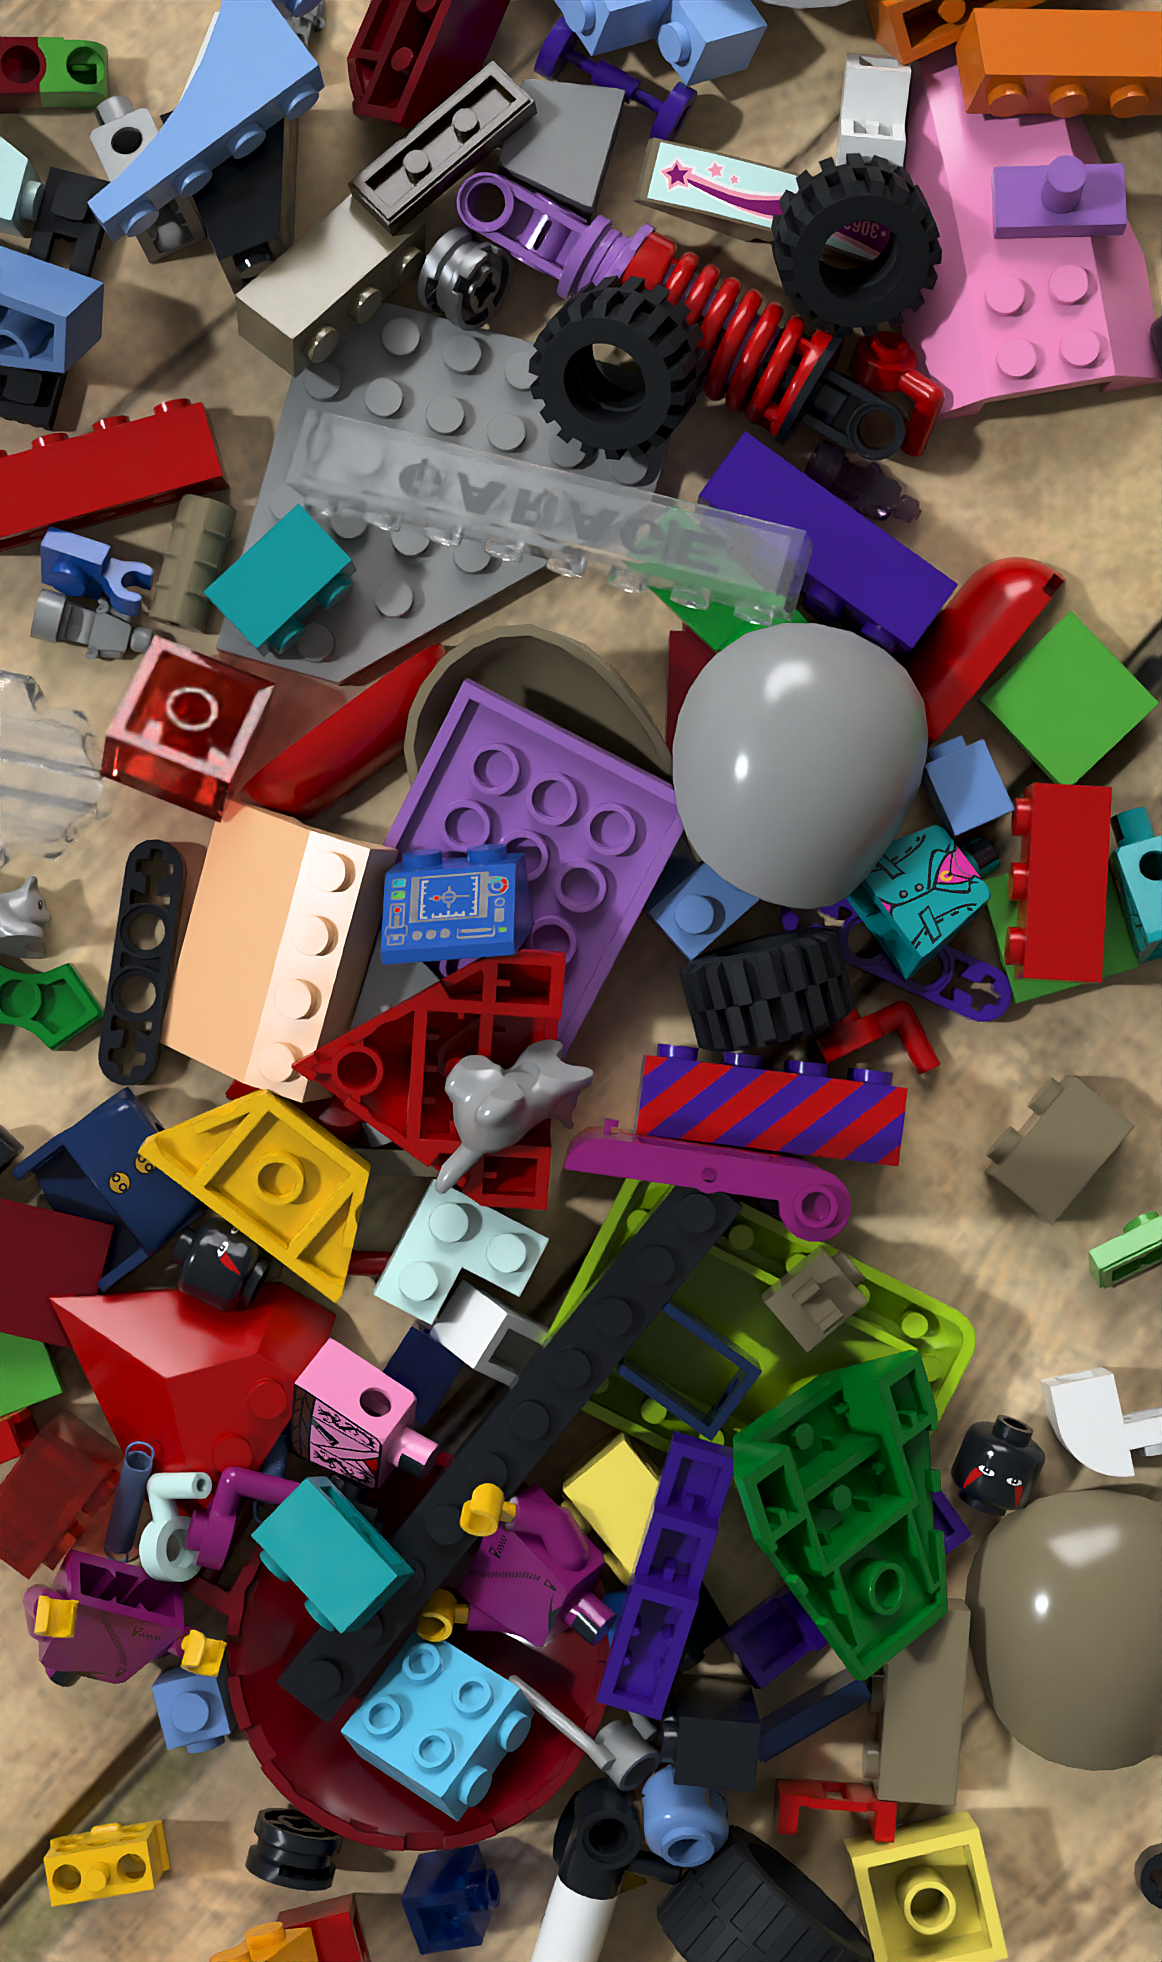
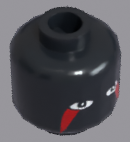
M218 1216L208 1219L198 1231L189 1226L186 1227L170 1259L171 1262L180 1266L177 1274V1285L180 1291L225 1313L233 1311L240 1303L247 1307L253 1303L272 1264V1260L264 1257L265 1249L227 1220Z
M998 1415L995 1422L982 1421L973 1423L966 1432L950 1473L954 1483L960 1488L958 1492L959 1498L974 1509L999 1517L1004 1516L1007 1510L1023 1508L1031 1496L1046 1458L1041 1447L1031 1439L1034 1432L1033 1429L1022 1421L1006 1415Z

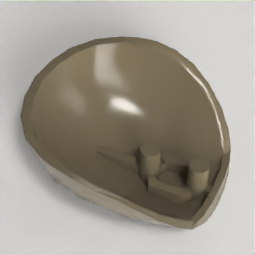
M532 624L495 626L467 638L440 659L421 684L409 710L404 754L411 786L463 681L467 678L674 785L672 755L648 710L617 670L586 644Z
M1113 1490L1066 1491L1035 1499L1023 1508L1006 1515L985 1537L978 1548L967 1577L965 1603L971 1610L969 1643L974 1664L986 1696L1001 1723L1026 1748L1045 1760L1071 1768L1090 1771L1115 1770L1134 1766L1158 1753L1162 1749V1504L1140 1495Z

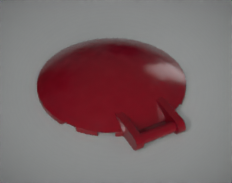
M440 1452L432 1470L423 1480L395 1467L380 1488L368 1490L366 1497L375 1500L378 1508L375 1519L384 1521L381 1534L384 1539L391 1533L453 1454ZM522 1482L520 1486L516 1489V1491L512 1494V1496L508 1499V1501H510L512 1497H515L524 1489H526L529 1485L525 1482ZM246 1496L241 1497L231 1542L221 1570L201 1567L193 1578L182 1582V1589L229 1616L226 1636H229V1677H227L231 1705L240 1731L243 1730L253 1753L262 1765L260 1767L261 1770L289 1802L321 1826L347 1839L393 1851L449 1850L472 1845L496 1836L537 1811L561 1789L577 1769L586 1752L533 1707L532 1709L535 1714L531 1719L530 1730L525 1740L515 1751L507 1752L492 1773V1782L484 1798L476 1806L468 1807L458 1822L356 1753L341 1733V1729L417 1628L421 1615L420 1610L328 1724L276 1683L285 1663L317 1625V1622L305 1608L304 1603L309 1598L292 1580L289 1582L280 1580L264 1565L260 1558V1553L264 1549L258 1543H256L231 1590L217 1583L254 1516L255 1499ZM258 1501L257 1509L259 1506H262L274 1512L279 1505ZM479 1536L437 1587V1589L442 1588L453 1594L457 1604H465L466 1599L459 1594V1591L483 1536ZM600 1576L592 1594L604 1603L603 1594H606V1590ZM454 1623L450 1636L445 1639L446 1642L507 1680L512 1675L518 1676L594 1740L607 1706L606 1704L596 1702L610 1650L608 1633L596 1645L591 1646L574 1630L568 1627L547 1646L535 1647L524 1638L504 1632L466 1631L464 1624Z

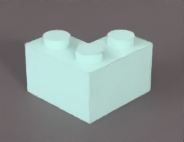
M431 1179L372 1291V1294L432 1325L461 1268L520 1297L549 1239L487 1206H480L474 1200L453 1188H450L444 1194H439L435 1190L436 1179Z

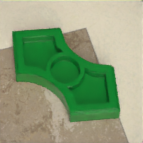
M0 963V1024H10L24 1028L34 1033L49 1049L57 1051L103 1019L105 1009L73 963H66L50 971L35 974L18 972Z

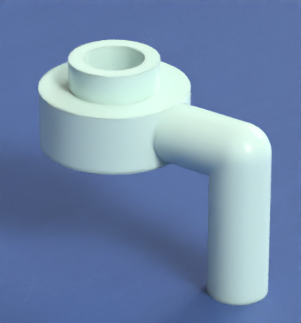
M204 1472L155 1473L149 1477L146 1484L153 1520L146 1526L141 1536L139 1545L140 1560L146 1573L155 1580L167 1582L187 1581L193 1578L202 1566L194 1565L193 1563L195 1551L184 1548L191 1518L179 1516L176 1499H204L211 1492L212 1482L209 1475Z

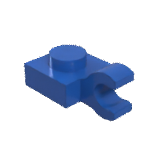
M49 526L40 545L41 583L53 586L59 592L69 596H83L96 601L107 594L111 605L118 612L128 616L140 615L142 595L130 592L125 588L138 586L142 589L151 590L153 586V569L141 562H126L112 558L110 545Z

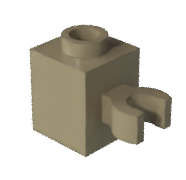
M821 1245L761 1295L764 1303L807 1353L868 1302L857 1288L866 1280L865 1276L841 1249L831 1257Z

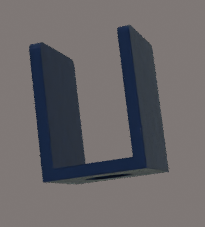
M671 1297L662 1308V1311L736 1364L740 1369L707 1414L625 1355L617 1364V1373L712 1441L759 1377L762 1370L759 1361Z

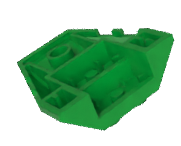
M907 1350L822 1373L733 1436L734 1480L753 1538L854 1679L860 1681L868 1679L948 1613L944 1531L934 1529L932 1492L942 1491L941 1472L931 1468L929 1431L938 1430L937 1407L920 1351Z

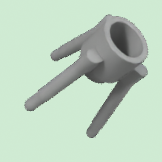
M512 1675L508 1678V1681L521 1689L530 1706L586 1752L601 1771H605L620 1790L630 1791L637 1788L657 1769L660 1763V1754L651 1743L657 1738L660 1731L647 1716L628 1711L633 1721L632 1724L626 1725L622 1720H615L606 1725L595 1735L593 1740L518 1676Z

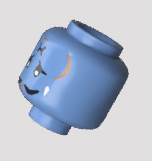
M671 1764L647 1780L642 1788L644 1839L651 1851L664 1858L668 1863L680 1867H694L708 1861L713 1854L723 1847L728 1839L729 1821L726 1789L673 1784Z

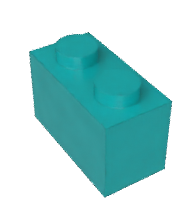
M298 503L204 591V594L249 643L265 657L272 649L281 654L290 648L307 629L302 621L320 604L325 610L336 605L353 587L354 583L349 577L357 570L352 559Z
M326 1476L306 1477L251 1534L264 1549L260 1553V1558L264 1565L280 1580L284 1582L292 1580L309 1598L304 1603L309 1614L323 1628L331 1632L337 1629L341 1634L360 1630L415 1574V1571Z

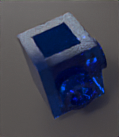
M478 1844L418 1855L401 1897V1903L420 1954L425 1955L482 1945L493 1910L498 1908L500 1903V1886L495 1871L492 1868L487 1869Z

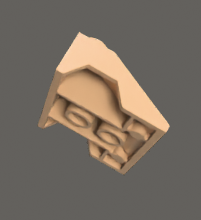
M221 797L163 1019L160 1043L244 1084L262 1090L269 1089L274 1094L301 1103L332 1098L333 1094L314 1080L310 1082L292 1069L291 1064L349 1032L383 910L385 873L395 865L399 850L350 839L304 825L296 818L228 797Z

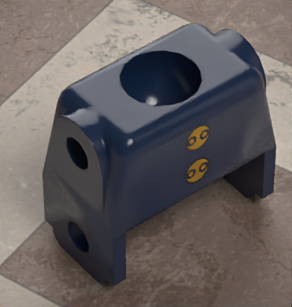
M129 1087L117 1092L75 1125L54 1136L11 1171L17 1181L27 1179L35 1173L38 1183L53 1211L114 1225L104 1264V1269L109 1273L96 1283L102 1292L111 1289L159 1253L172 1239L183 1232L186 1227L191 1226L211 1210L210 1207L137 1153L147 1137L163 1131L165 1128L146 1103L136 1098Z

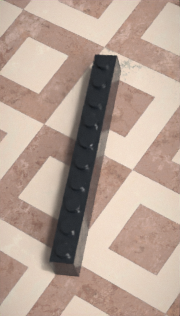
M670 1185L386 1537L385 1540L415 1571V1574L360 1630L341 1634L337 1629L331 1632L317 1623L285 1663L276 1683L327 1724L330 1722L479 1537L467 1533L460 1526L463 1505L468 1500H471L473 1491L482 1484H494L504 1493V1501H508L743 1209L741 1202L731 1193L724 1192L706 1194L697 1188Z

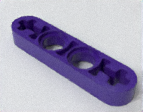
M846 898L832 906L818 908L817 911L820 914L833 920L837 919L838 907L850 913V916L843 922L837 933L845 964L968 1020L976 1022L991 1021L1003 1015L1009 1007L1012 997L1010 983L1006 975L996 967L946 945L936 954L941 963L939 977L930 985H918L910 980V978L904 979L883 948L878 955L871 959L859 958L852 953L848 945L849 932L853 926L863 921ZM780 905L779 919L783 930L798 929L796 926L799 917L790 912L791 907ZM812 924V925H810V927H822V928H825V927H823V926H821V925H818V924ZM954 961L965 965V968L957 977L970 983H980L984 976L992 980L990 991L998 995L994 1005L983 1004L978 1011H975L970 1007L973 997L958 988H952L950 1000L940 995V992L952 978Z

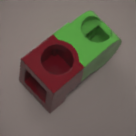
M0 36V114H18L19 108L35 107L92 109L97 108L100 103L109 98L108 49L104 45L88 40H64V37Z

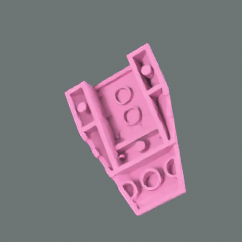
M957 42L911 62L904 170L910 175L914 186L918 184L936 222L940 237L937 239L942 249L941 264L933 265L938 276L933 290L925 288L920 290L925 303L916 313L909 307L901 312L904 322L899 325L900 336L909 343V347L917 356L918 362L915 370L938 384L945 393V399L936 421L979 414L984 404L988 402L1100 383L1102 392L1162 382V370L1150 334L1151 325L1156 319L1145 258L1128 219L1123 235L994 239L991 176L994 167L1050 165L1054 159L1064 155L1074 156L1081 160L1083 164H1103L1081 115L1059 118L1053 114H1016L1010 117H996L992 114H966L955 53ZM912 399V404H913V409H914V406H915V404H916V401H914V400Z

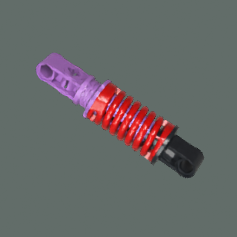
M481 172L470 176L461 185L457 194L456 204L462 221L471 229L506 248L509 254L549 277L559 279L556 294L568 301L582 287L591 282L597 286L604 277L618 275L621 285L630 276L645 278V289L652 291L657 284L670 290L666 299L674 306L682 300L691 310L685 318L689 326L699 323L704 337L696 347L708 351V365L701 372V374L707 377L704 384L706 396L712 401H720L725 398L726 407L734 414L745 411V417L748 422L768 430L775 437V442L784 446L801 425L805 423L867 460L877 461L892 456L904 443L908 432V422L903 410L894 402L835 369L845 341L844 337L837 333L833 335L826 330L820 329L813 331L810 336H807L803 333L806 322L798 314L790 316L781 328L778 324L784 314L783 306L776 301L770 302L762 315L757 314L763 302V296L756 289L748 290L740 303L735 301L742 289L740 280L735 277L726 278L719 291L716 290L715 286L721 276L719 268L713 264H708L704 266L698 278L694 277L699 266L698 256L692 252H686L681 256L680 260L674 258L677 251L675 242L656 232L657 228L653 225L646 223L631 238L627 235L624 236L617 229L613 230V221L601 214L589 225L583 217L541 193H534L504 175ZM494 184L504 194L505 208L498 219L487 222L478 212L477 198L485 187ZM881 411L892 418L896 431L895 437L889 445L878 448L868 445L863 440L860 434V423L862 418L869 412Z

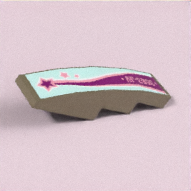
M651 138L648 140L634 202L745 242L759 238L771 243V241L775 240L771 230L773 215H783L779 200L786 189L795 194L798 192L799 188L795 178L800 174L717 151ZM870 221L850 223L831 235L825 243L821 254L829 255L859 267L873 261L883 251L890 236V229Z

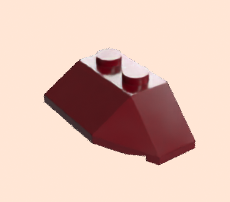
M371 0L347 57L349 83L354 97L352 102L353 114L360 120L409 129L420 123L481 71L510 0Z

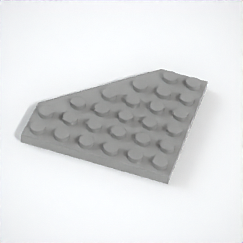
M382 301L375 315L364 324L357 323L338 340L333 352L320 363L313 362L296 378L292 376L242 555L246 553L299 503L352 559L357 571L349 579L354 585L332 608L325 610L320 604L305 618L302 623L307 627L306 631L290 648L281 654L272 649L263 657L226 617L223 620L216 650L220 653L340 686L362 674L363 670L393 653L397 654L440 630L441 626L471 609L475 610L518 586L519 582L548 566L552 567L591 545L581 542L579 539L571 502L581 505L584 516L597 519L604 511L622 515L610 531L626 522L630 523L649 512L671 435L659 447L656 448L652 445L645 455L632 458L628 450L620 460L606 459L604 449H598L594 456L580 451L582 445L580 441L572 438L567 444L557 436L562 428L554 420L547 424L539 413L545 406L543 399H533L530 385L538 377L529 373V359L537 351L533 347V342L482 328L474 331H465L452 324L446 318ZM595 360L601 373L614 385L629 391H646L643 373ZM416 466H427L435 469L442 475L445 481L443 489L430 486L431 473L424 470L419 474L415 494L418 497H423L428 492L440 496L432 501H418L409 497L401 486L403 474L408 469ZM459 475L469 477L471 486L475 489L486 491L492 483L507 486L509 489L486 517L468 513ZM522 490L534 493L531 505H534L543 496L560 499L550 511L554 516V525L550 531L541 532L512 524ZM474 494L475 499L477 500L480 497V495ZM528 512L526 521L532 523L540 522L541 517L539 514ZM586 522L587 528H589L593 523Z

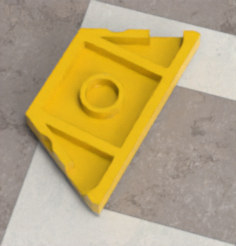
M259 1089L153 1134L144 1140L137 1153L335 1304L339 1301L343 1294L371 1164L288 1099L272 1093L269 1089Z

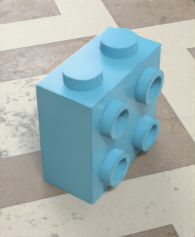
M416 1628L341 1729V1733L361 1758L458 1822L468 1807L476 1806L484 1798L492 1782V1773L507 1752L515 1751L523 1743L530 1730L531 1719L535 1712L518 1686L445 1640L430 1642L422 1639L417 1634Z

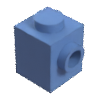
M961 735L927 751L931 762L924 765L921 782L941 826L951 838L1015 810L984 739L967 746Z
M223 1657L218 1677L194 1674L182 1669L180 1665L162 1670L151 1686L167 1750L186 1745L188 1753H199L225 1743L224 1735L231 1734L237 1720L231 1705L227 1683L229 1672L225 1657Z

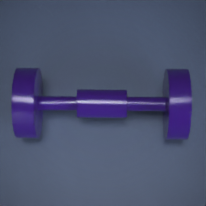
M562 15L553 26L539 52L534 72L549 81H554L562 72L567 62L572 63L591 74L590 82L596 86L624 90L625 102L627 104L635 100L656 112L658 115L650 131L649 139L658 138L673 142L691 111L697 91L680 81L673 88L665 102L659 100L639 88L641 81L604 59L596 63L574 50L579 37L576 32L569 28L564 15Z

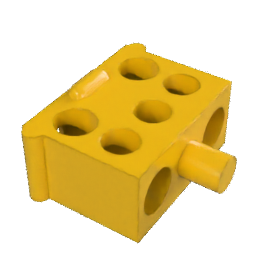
M163 1820L121 1826L119 1823H110L94 1826L91 1832L57 1837L50 1840L51 1848L43 1858L51 1907L155 1889L163 1871L171 1869Z

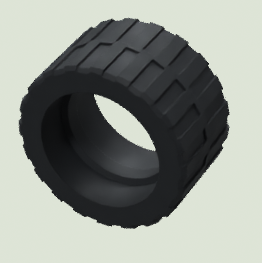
M729 1825L728 1839L723 1847L705 1863L689 1867L679 1883L673 1886L657 1906V1919L662 1926V1930L687 1962H874V1953L870 1948V1944L840 1907L792 1862L759 1837L739 1826Z

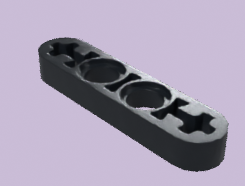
M159 839L146 840L136 845L129 853L125 866L98 1051L99 1066L103 1074L111 1082L122 1086L139 1085L149 1080L157 1070L161 1055L162 1043H160L170 993L187 877V865L182 852L174 845ZM155 851H163V861L173 865L172 875L162 876L157 890V896L159 897L170 896L168 909L150 902L134 904L136 891L149 895L150 876L140 872V866L142 861H152ZM144 913L156 914L165 926L163 941L151 950L138 948L130 937L132 922ZM134 976L148 978L155 988L156 997L153 1005L142 1013L130 1011L121 1000V990L124 983ZM117 1017L134 1023L152 1021L150 1035L143 1031H137L135 1050L145 1053L146 1060L144 1065L133 1066L130 1076L123 1074L122 1063L113 1061L114 1049L125 1048L129 1029L116 1030Z

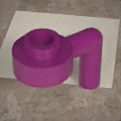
M236 1466L226 1468L221 1474L214 1498L210 1500L206 1511L194 1510L190 1520L184 1548L195 1551L194 1565L221 1570L231 1542L237 1509L242 1496L280 1505L300 1485V1482Z

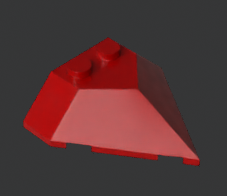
M519 949L515 955L481 957L293 1062L291 1068L310 1082L316 1081L344 1102L343 1106L428 1168L431 1165L440 1172L442 1165L462 1143L454 1124L453 1103L445 1092L447 1076L462 1058L469 1055H483L494 1064L500 1065L503 1069H509L516 1063L527 1047L533 1043L549 1039L557 1041L558 1021L561 1019L566 951ZM551 1117L544 1119L534 1126L514 1145L497 1153H485L456 1183L461 1187V1192L480 1206L547 1210L552 1148L550 1136Z
M283 1282L263 1283L255 1300L249 1307L240 1303L236 1309L227 1313L221 1312L184 1294L179 1288L115 1291L113 1295L75 1297V1294L49 1295V1299L124 1456L129 1444L136 1441L145 1442L151 1445L155 1451L150 1476L155 1473L204 1472L209 1475L212 1489L206 1498L176 1499L179 1516H188L190 1518L194 1510L206 1511L210 1500L214 1498L221 1474L226 1468L236 1466L258 1471L291 1419L295 1381L328 1341L336 1319L334 1312ZM135 1444L129 1450V1452L142 1451L150 1457L152 1455L151 1449L144 1444ZM146 1490L145 1500L149 1503V1498Z

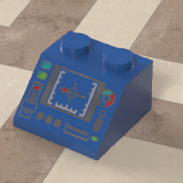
M485 844L468 848V857L442 859V851L440 849H423L403 853V862L396 863L385 873L381 936L382 965L515 955L533 930L525 852L507 854L505 844Z

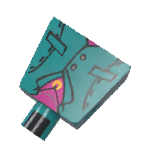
M1139 807L1111 817L1110 824L1118 848L1112 852L1108 859V865L1138 965L1162 958V835L1155 836L1146 807ZM1141 872L1150 874L1155 881L1146 878Z
M933 825L892 841L867 878L846 899L904 979L907 980L914 976L979 915L991 898L990 889L982 878L1000 867V858L992 843L983 836H978L958 848L943 827Z

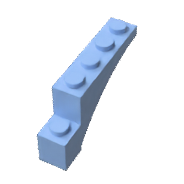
M222 0L220 12L203 59L181 101L155 138L124 172L87 202L96 219L113 242L125 234L127 237H134L144 232L157 220L159 216L158 210L178 195L181 198H187L197 193L210 181L213 175L211 171L231 156L239 159L250 154L264 141L267 129L285 116L287 119L292 120L303 115L317 102L319 98L318 92L325 88L319 64L285 19L291 15L296 18L306 15L317 7L322 0Z
M554 0L564 14L567 25L572 31L576 32L591 56L654 39L665 60L672 65L686 86L747 69L768 26L751 0Z

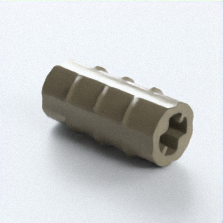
M182 494L175 521L171 523L172 532L166 553L162 554L164 561L158 583L154 585L156 591L149 618L171 627L195 633H204L210 608L213 605L204 594V591L219 578V575L223 574L221 568L227 546L232 543L230 535L237 510L232 506L198 495Z

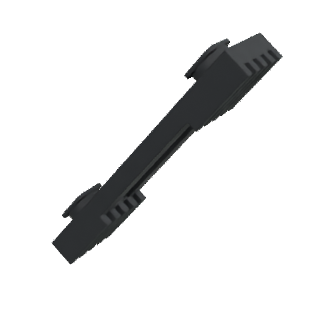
M50 166L27 255L49 263L55 238H64L67 242L71 243L76 241L69 270L91 277L96 254L101 248L105 230L96 219L87 202L104 189L110 181ZM0 366V417H3L5 420H15L21 424L27 423L33 427H43L45 430L52 431L68 370L65 373Z

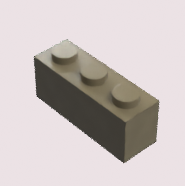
M350 195L235 295L239 335L294 378L299 376L313 362L320 363L333 352L338 340L357 323L364 324L369 321L378 311L382 301L401 284H410L420 274L426 259L425 222L416 216L392 236Z
M947 1598L948 1613L883 1665L880 1675L872 1674L869 1677L868 1688L872 1697L867 1702L868 1714H877L875 1739L865 1738L862 1776L863 1778L872 1779L871 1784L878 1800L956 1806L971 1610L963 1599Z

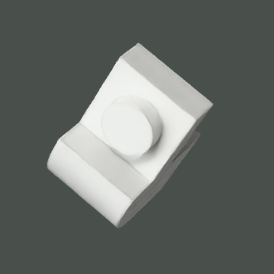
M846 53L835 166L846 164L847 153H860L865 165H870L873 156L876 155L888 160L892 172L898 166L903 167L906 146L905 118L911 79L910 63L903 66L892 56Z
M1103 1367L1040 1380L1049 1423L1054 1435L1070 1454L1088 1468L1109 1476H1135L1130 1450L1137 1449L1139 1456L1162 1454V1406L1122 1414L1114 1374Z

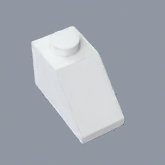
M462 1280L429 1335L474 1370L509 1386L542 1345L549 1328L503 1299Z

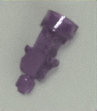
M824 439L820 440L805 467L804 474L833 495L854 503L853 509L871 520L886 521L892 512L895 518L906 523L919 518L922 511L919 509L920 502L905 494L899 497L902 491L901 486H899L897 481L887 477L877 462L872 461L867 469L857 466L848 461L849 458L845 456V449Z

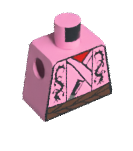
M329 1338L294 1383L289 1452L371 1490L378 1489L395 1467L423 1480L435 1465L441 1446L413 1431L417 1398L413 1392L331 1338Z

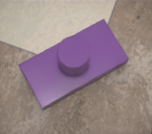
M1064 155L1054 159L1050 165L1002 166L993 168L991 189L994 239L1124 234L1127 226L1124 163L1083 164L1081 160L1074 156Z

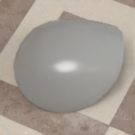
M781 623L746 633L725 647L708 662L690 687L678 715L673 741V784L677 810L686 836L700 859L723 880L740 890L764 901L785 907L799 909L827 907L848 897L867 878L902 828L919 791L928 745V726L924 700L907 670L884 649L851 631L817 623Z

